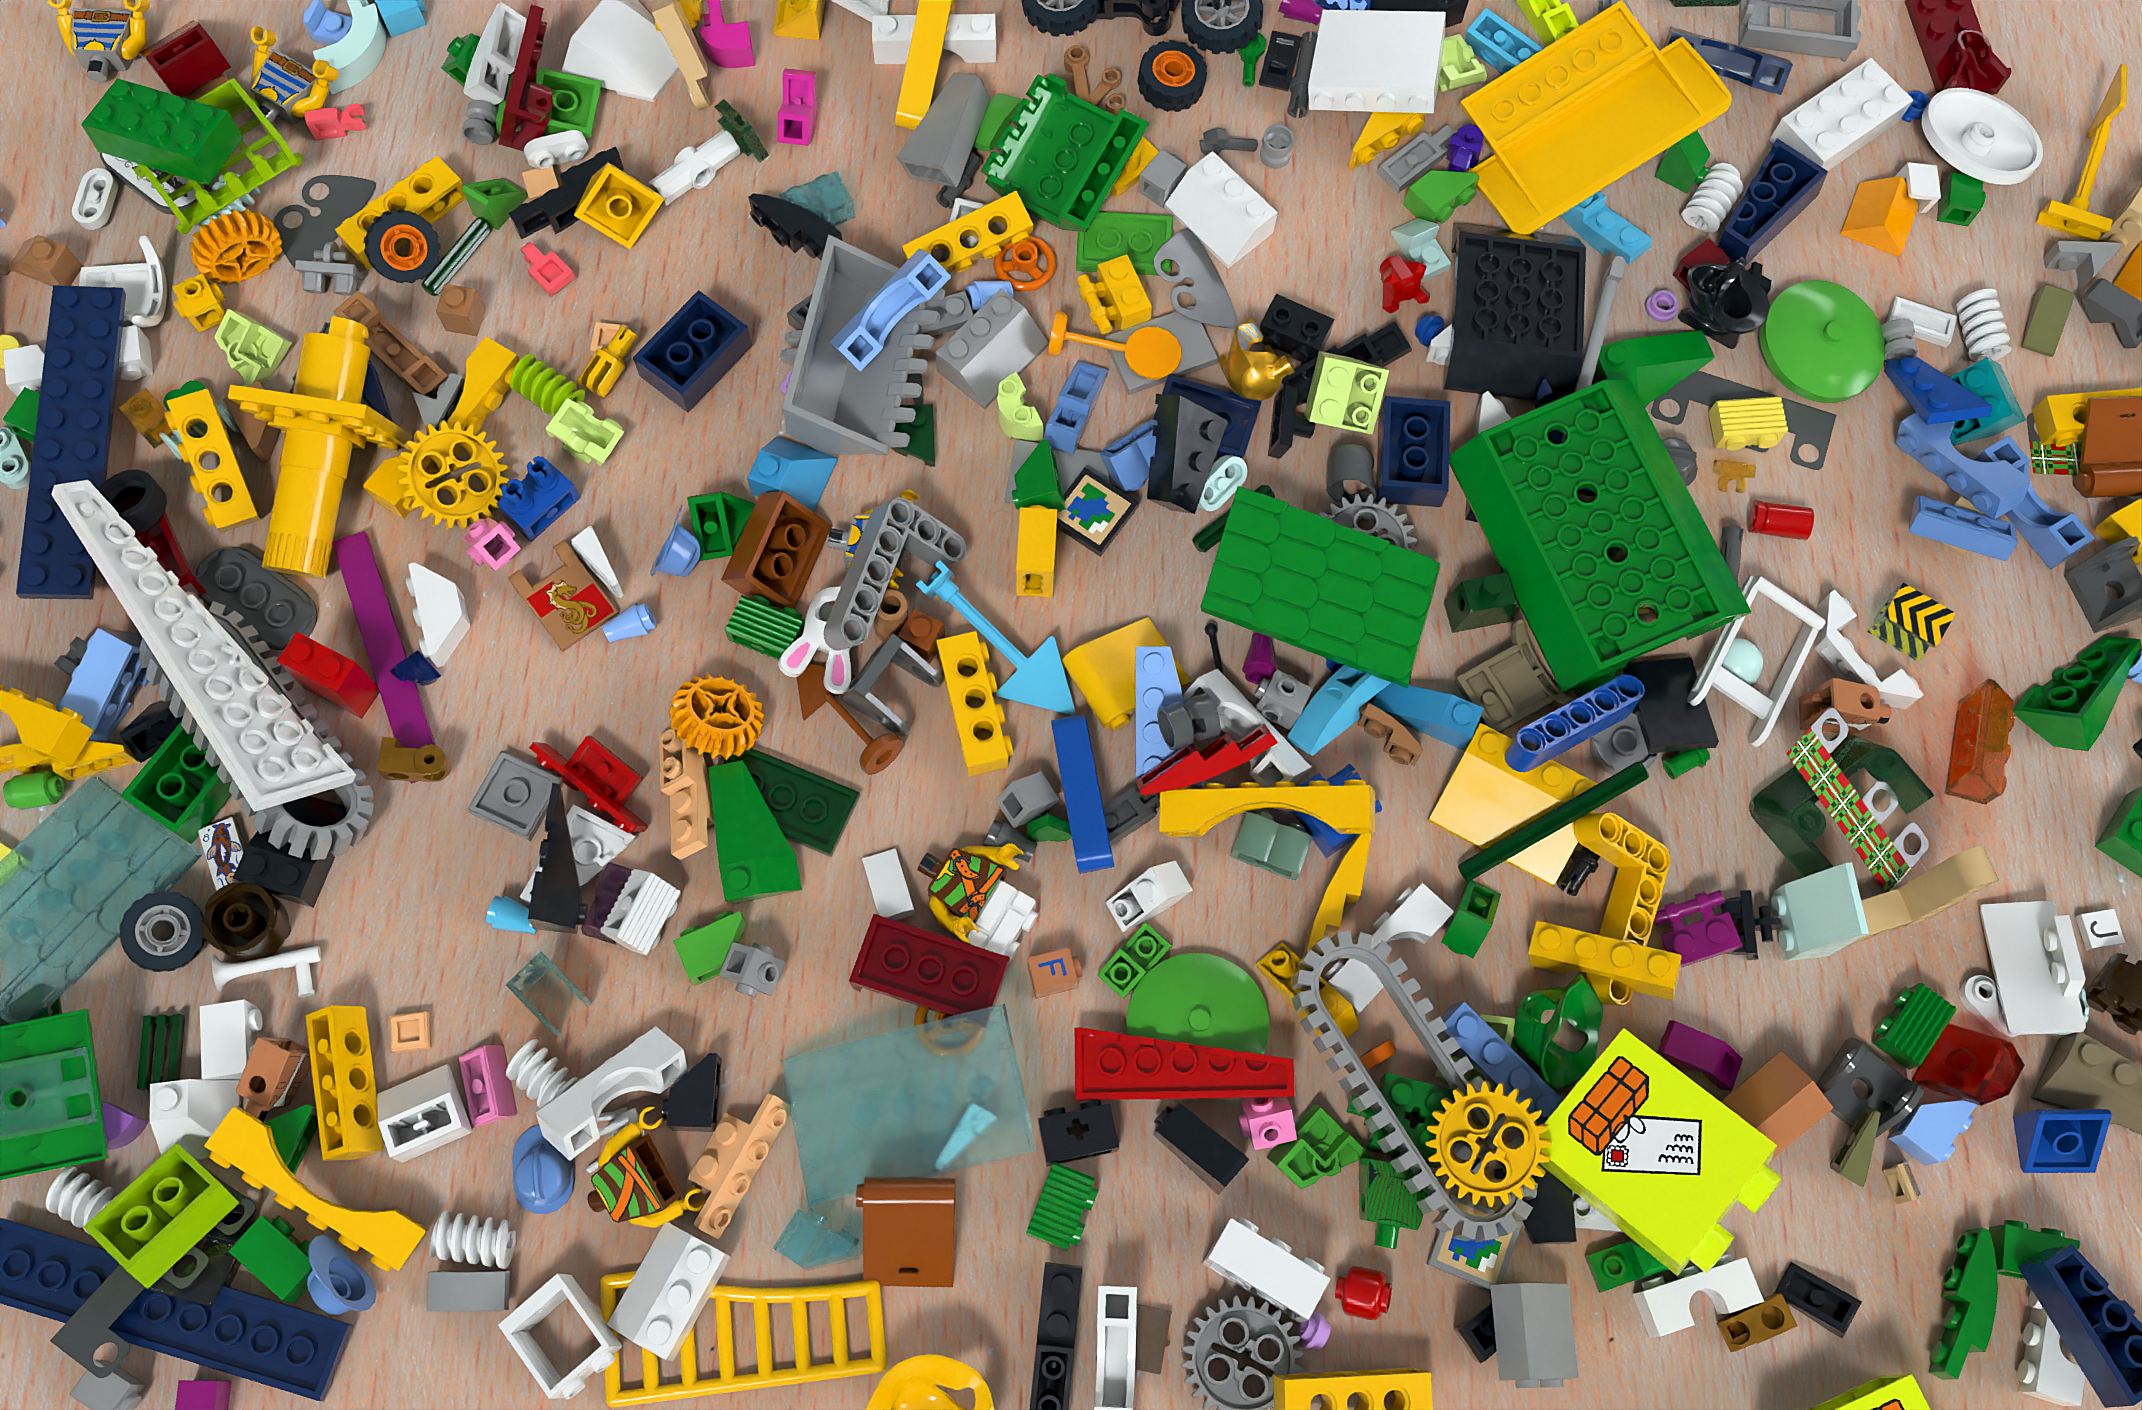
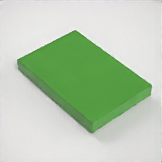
M1098 212L1087 232L1078 231L1076 271L1097 272L1098 264L1127 254L1137 275L1159 276L1155 271L1153 261L1159 249L1172 237L1173 216ZM1165 259L1161 262V269L1169 276L1171 260Z

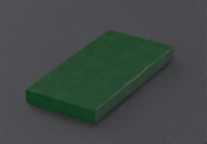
M750 748L749 751L744 750L739 757L732 754L727 760H724L723 764L744 761L786 839L832 857L861 796L860 792L753 748Z

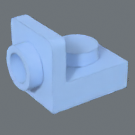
M313 0L310 7L304 12L303 23L313 41L332 45L340 41L348 33L352 25V17L326 10L322 0Z

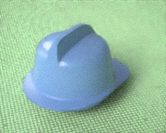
M683 505L680 506L670 535L650 570L651 576L660 571L673 576L686 577L699 560L701 549L697 538L678 524Z
M540 1125L531 1127L520 1135L514 1146L512 1157L514 1191L517 1200L525 1209L535 1214H548L559 1210L566 1204L573 1192V1161H569L543 1137Z
M324 1235L314 1237L308 1249L312 1272L308 1276L307 1286L315 1304L323 1311L334 1315H339L349 1310L365 1311L370 1309L376 1300V1290L368 1273L354 1262L332 1238Z

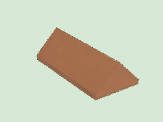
M1783 1051L1778 1052L1720 1101L1777 1145L1772 1159L1834 1108L1816 1083Z

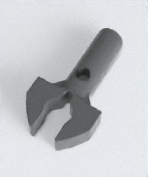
M1221 128L1204 132V140H1199L1201 152L1206 156L1212 151L1218 156L1222 150L1255 152L1258 147L1257 140L1230 138L1226 135V129Z

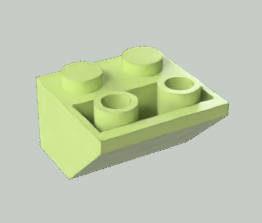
M1319 351L1304 411L1305 417L1309 422L1373 434L1389 370L1351 357Z

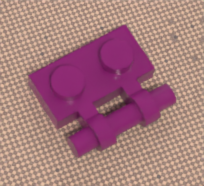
M1720 890L1706 894L1705 891L1697 893L1694 899L1676 905L1675 902L1665 904L1664 909L1656 912L1654 919L1656 926L1669 921L1671 923L1673 931L1661 934L1660 937L1667 952L1682 955L1681 968L1743 948L1730 913L1727 912L1715 916L1712 907L1725 903ZM1701 911L1703 921L1684 927L1681 917Z

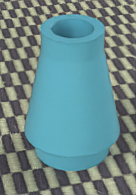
M507 895L503 898L494 896L485 918V923L491 924L492 929L525 932L533 935L538 931L533 929L528 920L529 908Z

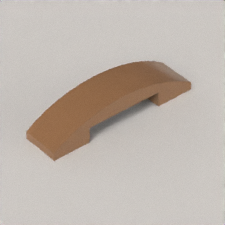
M356 291L333 311L337 317L365 325L368 328L369 335L368 339L366 338L365 345L371 349L370 352L414 392L428 397L447 380L448 375L426 354L423 355L399 333L359 291Z

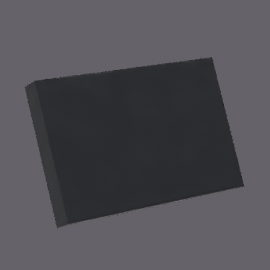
M1691 657L1627 663L1623 668L1624 674L1632 675L1639 679L1645 689L1643 697L1635 707V711L1648 754L1716 748L1719 740L1705 697L1696 706L1687 702L1688 695L1698 677Z

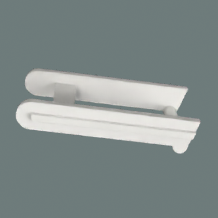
M1749 575L1740 590L1749 608L1759 591L1804 622L1769 697H1766L1721 666L1745 618L1744 616L1723 625L1688 695L1687 702L1693 706L1698 705L1707 695L1710 687L1713 686L1759 717L1748 740L1749 744L1758 747L1771 733L1818 631L1825 625L1826 620L1762 576L1753 577Z

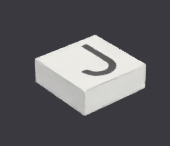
M2114 909L2080 914L2075 917L2086 951L2126 943Z

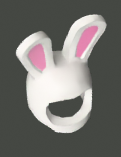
M829 587L820 590L814 595L806 614L802 636L783 652L778 661V666L785 675L798 677L804 672L816 651L828 654L823 682L825 688L834 694L847 692L851 685L849 652L852 647L839 651L833 650L826 644L823 635L825 625L833 608L827 602L836 601L841 587ZM844 628V633H845L846 637H848L847 631H846V629Z

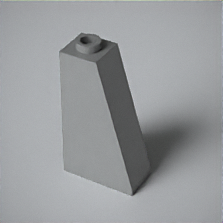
M954 72L896 158L911 179L957 187L960 183L990 101V96L978 76Z

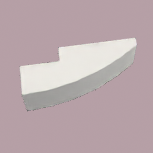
M502 2L497 4L480 38L463 93L470 98L486 101L494 106L504 101L509 74L514 72L527 20Z

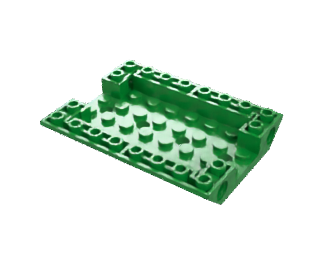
M1630 379L1600 381L1487 429L1449 455V464L1502 572L1509 575L1516 601L1562 693L1620 670L1627 665L1629 660L1683 637H1686L1687 640L1693 639L1751 614L1743 594ZM1553 430L1561 431L1565 435L1566 441L1562 444H1553L1549 441L1547 434ZM1582 488L1591 489L1596 499L1590 503L1582 502L1577 497V491ZM1611 547H1619L1625 552L1626 558L1622 562H1613L1608 558L1607 550ZM1650 607L1656 613V620L1651 623L1643 622L1638 617V609Z

